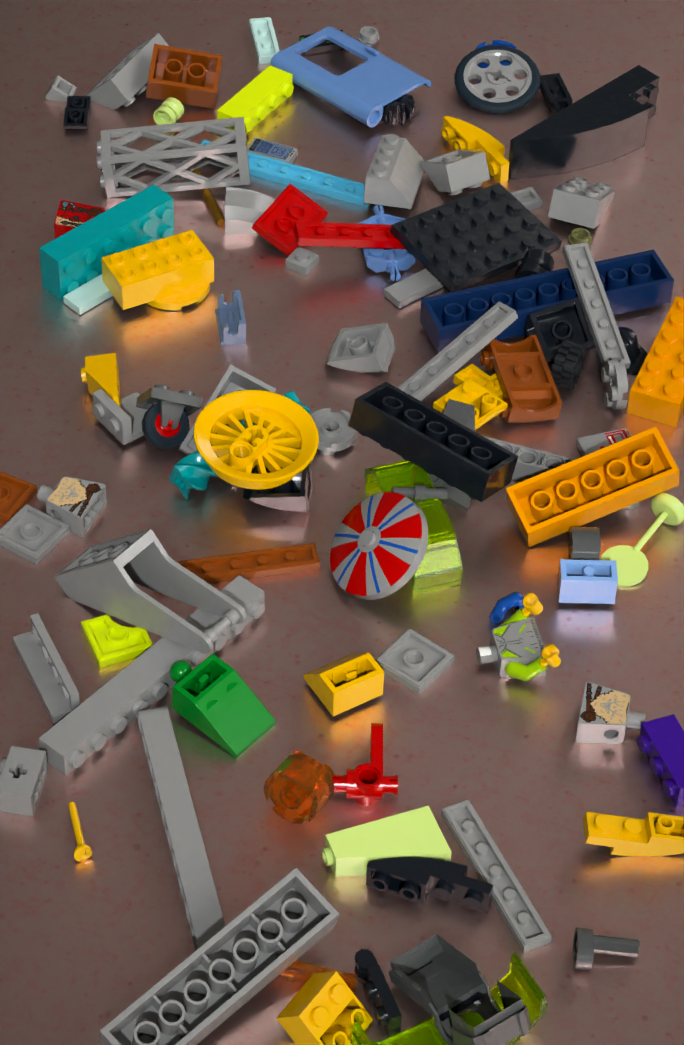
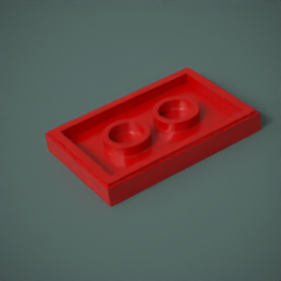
M290 183L257 219L252 229L289 256L298 247L293 230L295 222H322L328 212Z

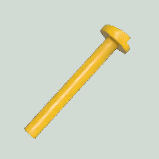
M70 802L68 807L77 843L73 854L75 860L81 862V860L87 859L92 855V849L84 843L75 802Z

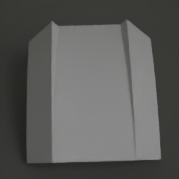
M226 187L225 234L260 235L252 229V226L276 199L253 190Z
M387 322L340 329L325 364L338 369L360 373L388 372L393 352H395L394 337Z

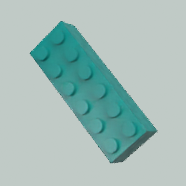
M153 184L41 246L39 252L42 286L62 301L63 296L102 274V257L173 236V197Z

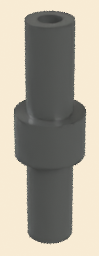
M426 485L391 488V492L402 494L407 498H413V501L425 502L426 499L447 500L448 497L447 488H426Z

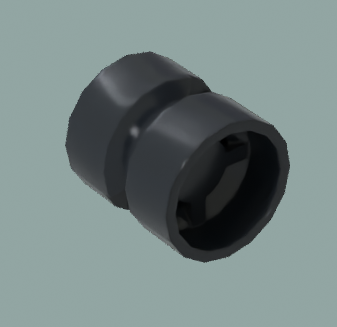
M541 249L527 251L515 279L553 271V257Z

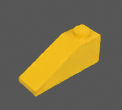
M116 353L86 356L85 367H81V377L83 383L87 382L89 393L93 396V392L102 389L121 407L120 378Z

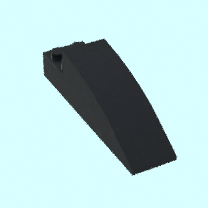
M638 65L511 139L508 179L515 180L565 174L612 161L644 147L648 118H651L656 112L660 77Z

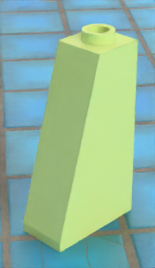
M429 805L326 834L325 848L321 849L323 861L326 866H331L335 877L366 876L367 865L370 861L386 858L422 857L451 862V850Z

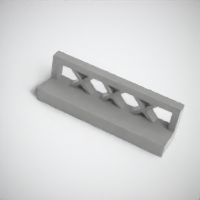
M36 613L30 615L31 631L12 637L13 645L52 724L55 725L80 705L79 692L39 614Z

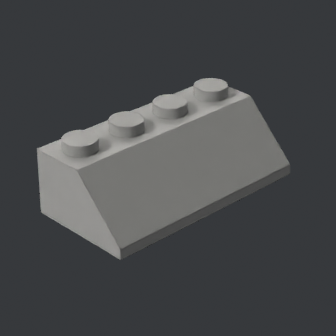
M158 32L131 50L85 96H91V102L114 110L122 105L126 108L136 100L135 94L138 96L147 89L146 83L148 82L154 44L169 45Z
M395 134L381 136L365 177L364 203L412 209L424 175L420 162L425 160L406 138Z

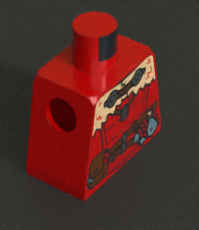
M61 200L54 222L55 239L105 212V208Z

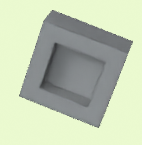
M299 246L285 259L286 268L305 276L319 263L318 254Z

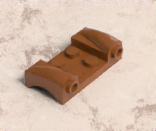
M530 335L528 338L515 343H503L494 338L487 344L484 350L480 352V363L482 366H485L487 371L495 370L504 394L503 401L508 404V408L499 413V417L503 418L506 423L521 424L559 419L562 401L537 336Z

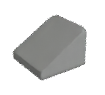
M57 75L49 86L44 99L67 103V96H73L77 87Z

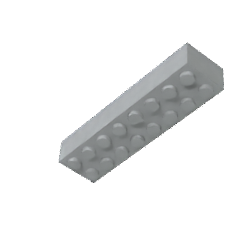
M295 868L103 1027L99 1033V1044L197 1045L335 928L339 913L308 879Z

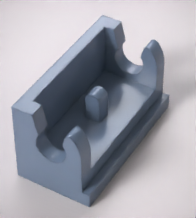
M233 290L232 301L224 302V296L221 293L218 296V309H215L221 346L246 344V320L240 290Z

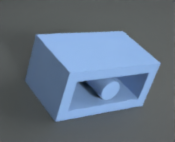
M560 559L557 581L559 603L615 604L618 584L616 561Z

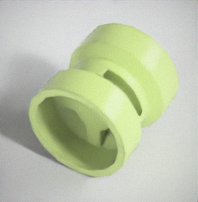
M169 97L154 111L153 119L157 125L174 124L183 116L184 107L179 100Z

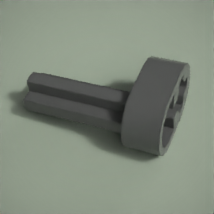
M576 928L573 940V968L591 970L594 953L638 958L640 941L594 935L593 929Z

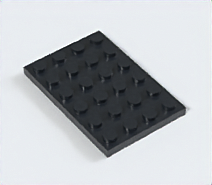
M500 183L392 224L390 233L451 292L460 291L519 266L526 252L531 249H541L550 253L559 249L562 243L550 229Z

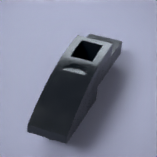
M422 857L386 858L370 861L367 865L366 885L378 891H386L402 896L410 901L415 900L425 904L430 894L440 900L452 901L469 909L480 910L488 913L492 903L493 885L467 877L468 866Z

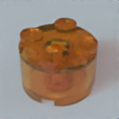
M297 750L287 756L265 781L264 795L266 800L270 798L275 806L272 809L275 813L286 821L294 824H302L307 820L310 822L334 794V782L332 779L334 772L327 764H321L316 759Z

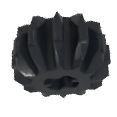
M405 94L383 106L381 120L385 124L391 123L394 126L396 124L403 126L405 122H411L416 108L413 96Z

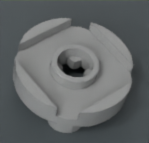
M621 357L609 358L606 361V367L601 368L602 382H606L607 392L604 393L605 407H611L613 410L625 409L627 405V400H622L623 393H628V380L625 364H619L622 360Z
M323 408L310 414L318 430V449L322 454L333 455L335 451L347 449L356 443L357 431L349 427L351 418L349 412L341 409L340 413L331 412V408Z

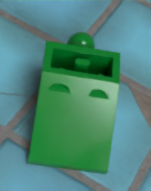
M213 653L193 670L191 665L183 660L176 661L171 665L169 674L171 679L177 683L173 686L171 708L235 758L239 757L275 725L276 720L237 672Z

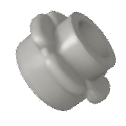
M365 26L360 29L358 40L367 46H372L377 43L380 36L375 27Z

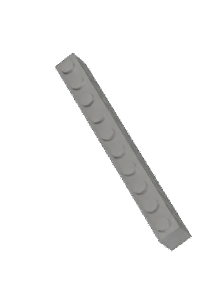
M237 576L220 592L244 608L247 619L242 624L235 623L232 627L225 629L213 643V650L208 654H203L162 637L38 738L39 750L46 751L47 763L65 776L74 768H79L86 758L95 751L102 749L105 743L115 734L121 733L126 725L137 717V711L146 710L156 700L162 699L167 691L177 684L171 679L169 674L170 667L174 662L183 660L191 665L192 670L195 669L212 653L221 650L233 636L240 634L251 621L258 619L265 611V591L242 576ZM198 608L184 620L204 632L218 623L221 617Z

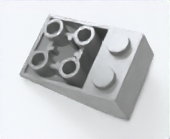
M573 177V179L554 188L548 217L594 229L599 226L616 190L609 189L610 185L605 183L593 185L587 183V179Z

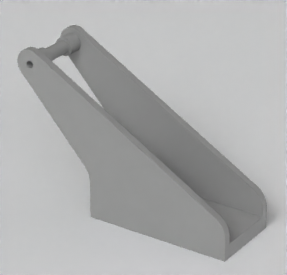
M152 529L92 545L54 576L65 594L72 600L203 654H208L213 650V643L225 629L232 627L235 623L242 624L247 619L246 611L240 604L174 561L167 554ZM134 583L221 617V620L211 629L208 628L202 632L140 590Z

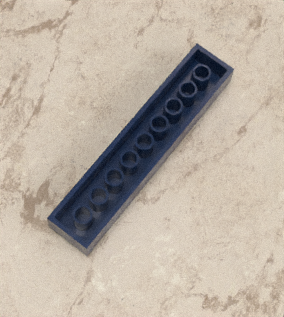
M654 249L595 262L613 315L671 303L674 279ZM564 268L422 298L420 323L436 352L439 353L499 301L516 310L518 319L495 337L498 341L526 335L524 327L527 315L578 297L569 269Z

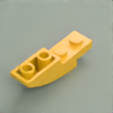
M450 116L443 117L441 133L444 140L448 141L455 150L485 151L489 175L493 176L500 184L507 182L510 162L504 157L505 146L489 133L468 122Z
M586 812L583 817L585 843L609 846L611 855L666 856L684 853V817L648 812L645 819Z

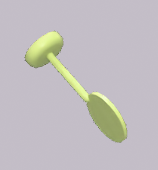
M659 493L654 496L651 501V510L657 519L634 547L617 545L609 548L602 554L600 560L616 561L617 586L630 587L639 584L645 579L649 570L648 560L640 550L662 522L670 526H677L684 521V505L674 496L667 493Z

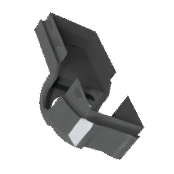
M438 934L390 961L392 970L389 971L391 982L431 1014L437 1031L448 1045H505L518 1036H525L530 1033V1017L527 1005H523L522 999L497 980L504 1008L501 1011L495 1004L489 984L483 974L477 969L476 963ZM472 1011L479 1014L485 1021L472 1028L460 1016Z

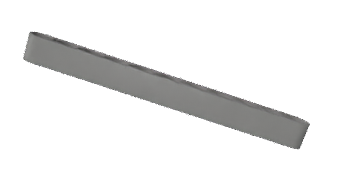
M163 706L137 711L139 730L196 951L223 929L225 922L168 708Z

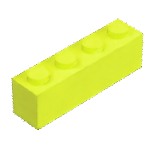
M269 65L217 110V119L244 117L246 133L250 132L255 125L264 120L270 112L292 95L294 90L293 74ZM235 126L224 127L231 130H235Z

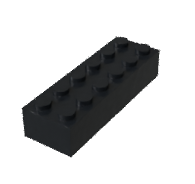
M384 382L355 399L349 427L358 431L362 436L369 437L379 443L383 448L395 452L404 460L421 467L425 472L442 479L449 486L468 494L470 498L483 502L511 483L518 460L516 454L388 382Z

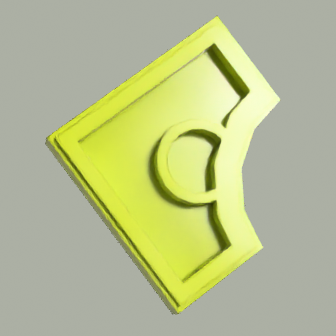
M108 614L81 622V629L99 668L137 658L153 645L145 629L122 626L113 621Z

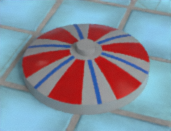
M395 492L378 493L358 503L342 520L332 541L330 566L337 584L349 594L364 600L384 598L403 587L419 568L428 544V524L421 508L406 496Z

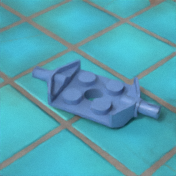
M378 205L373 208L375 215L359 222V224L392 225L405 220V218L384 214L383 206L379 205L378 208ZM362 248L366 266L376 273H390L392 281H395V278L398 281L401 278L399 271L408 270L415 263L416 257L408 249L384 250V248Z

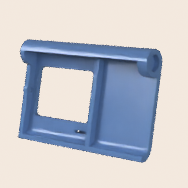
M332 26L326 27L275 54L271 59V66L293 74V84L371 128L381 121L383 106L421 85L432 86L431 81ZM329 40L364 59L366 62L337 76L299 54L307 52L318 44Z

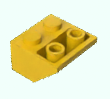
M470 378L433 402V408L441 413L444 412L449 399L474 405L475 430L508 408L506 402Z
M369 652L349 654L304 674L305 681L332 716H336L383 695L384 671Z
M337 971L314 973L276 1017L292 1040L298 1045H353L373 1021L372 1017Z

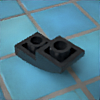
M67 96L64 129L88 128L91 96Z

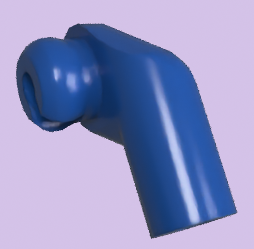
M513 592L499 599L489 615L491 622L500 624L508 610L512 607L516 611L519 608L524 609L523 594Z

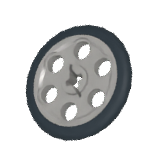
M490 45L471 51L461 60L454 75L456 89L463 100L473 108L493 114H504L523 108L533 100L541 84L540 73L533 60L524 52L504 45ZM508 60L511 64L503 66L500 64V61ZM484 62L489 66L487 68H480L477 65ZM516 74H523L526 78L518 80L514 76ZM479 79L481 82L479 84H471L469 80ZM509 90H514L518 94L515 96H509L506 94V92ZM490 92L493 93L495 97L486 98L483 95L485 93Z

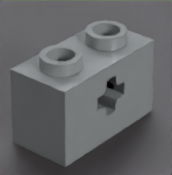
M16 746L10 747L8 756L2 758L0 765V812L33 817L48 771L46 751Z

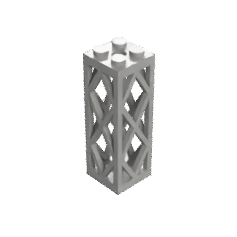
M244 117L101 130V140H97L98 170H101V189L106 188L107 198L134 196L153 184L164 192L250 185ZM235 126V130L224 128ZM183 131V132H181V133H179V134H177V135H175V136H169V135H166V134H162V133ZM203 131L221 137L206 145L189 141ZM141 137L158 142V144L143 151L127 147ZM207 164L225 168L210 178L192 172L194 169ZM147 169L162 173L161 176L148 184L130 178ZM237 173L240 175V177L229 178ZM178 178H179V179H183V180L190 181V182H181V183H170V184H167V183H169V182H171V181H173V180H176V179H178ZM118 185H122V186L128 187V188H118V189H117Z

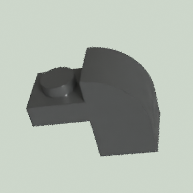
M569 527L568 556H570V559L599 560V553L601 552L599 527Z

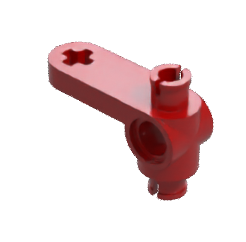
M371 723L370 763L361 764L355 769H347V775L332 774L331 793H346V799H354L357 803L365 806L378 803L383 799V794L398 795V775L383 776V723Z

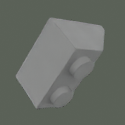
M457 149L420 162L422 169L437 190L448 192L449 195L460 194L463 192L462 189L467 187H480L482 182L490 179L485 151Z

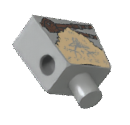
M66 476L60 480L55 488L42 485L38 491L37 499L46 503L48 515L70 525L72 533L83 537L107 504L106 485Z
M586 681L578 720L576 742L621 744L624 742L626 728L641 730V724L645 722L646 713L629 711L631 696L628 693Z

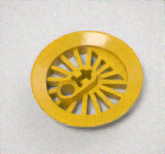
M262 390L236 391L216 398L200 412L194 426L196 448L212 471L224 481L245 489H270L287 483L310 464L316 455L319 443L316 424L302 406L285 396ZM239 420H244L245 427L239 422ZM256 465L259 474L251 473ZM265 466L268 468V470H269L271 473H267V472H266Z

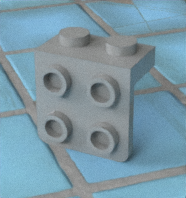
M102 389L93 392L92 411L94 416L123 445L144 436L142 420L147 409L136 407L137 397L141 394L136 392L122 398L120 407Z

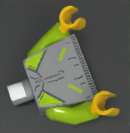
M529 593L524 597V609L519 608L508 620L491 630L490 646L477 647L476 649L478 663L494 662L498 675L502 678L512 677L522 681H529L534 677L546 676L547 665L555 668L561 663V659L558 656L560 651L553 644L547 645L544 648L534 617H529L530 614L538 615L543 610V605L538 601V597L534 593Z

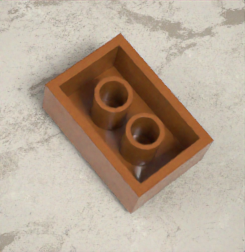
M154 44L146 97L164 101L169 97H173L182 104L214 109L223 56Z

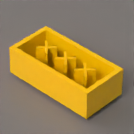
M193 230L101 258L102 280L123 310L214 281V258Z

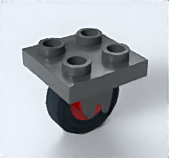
M154 385V387L139 395L136 407L147 409L142 420V432L146 440L152 446L159 449H172L179 446L190 430L188 416L202 408L203 398L195 396V393L192 391H170V387L165 385Z

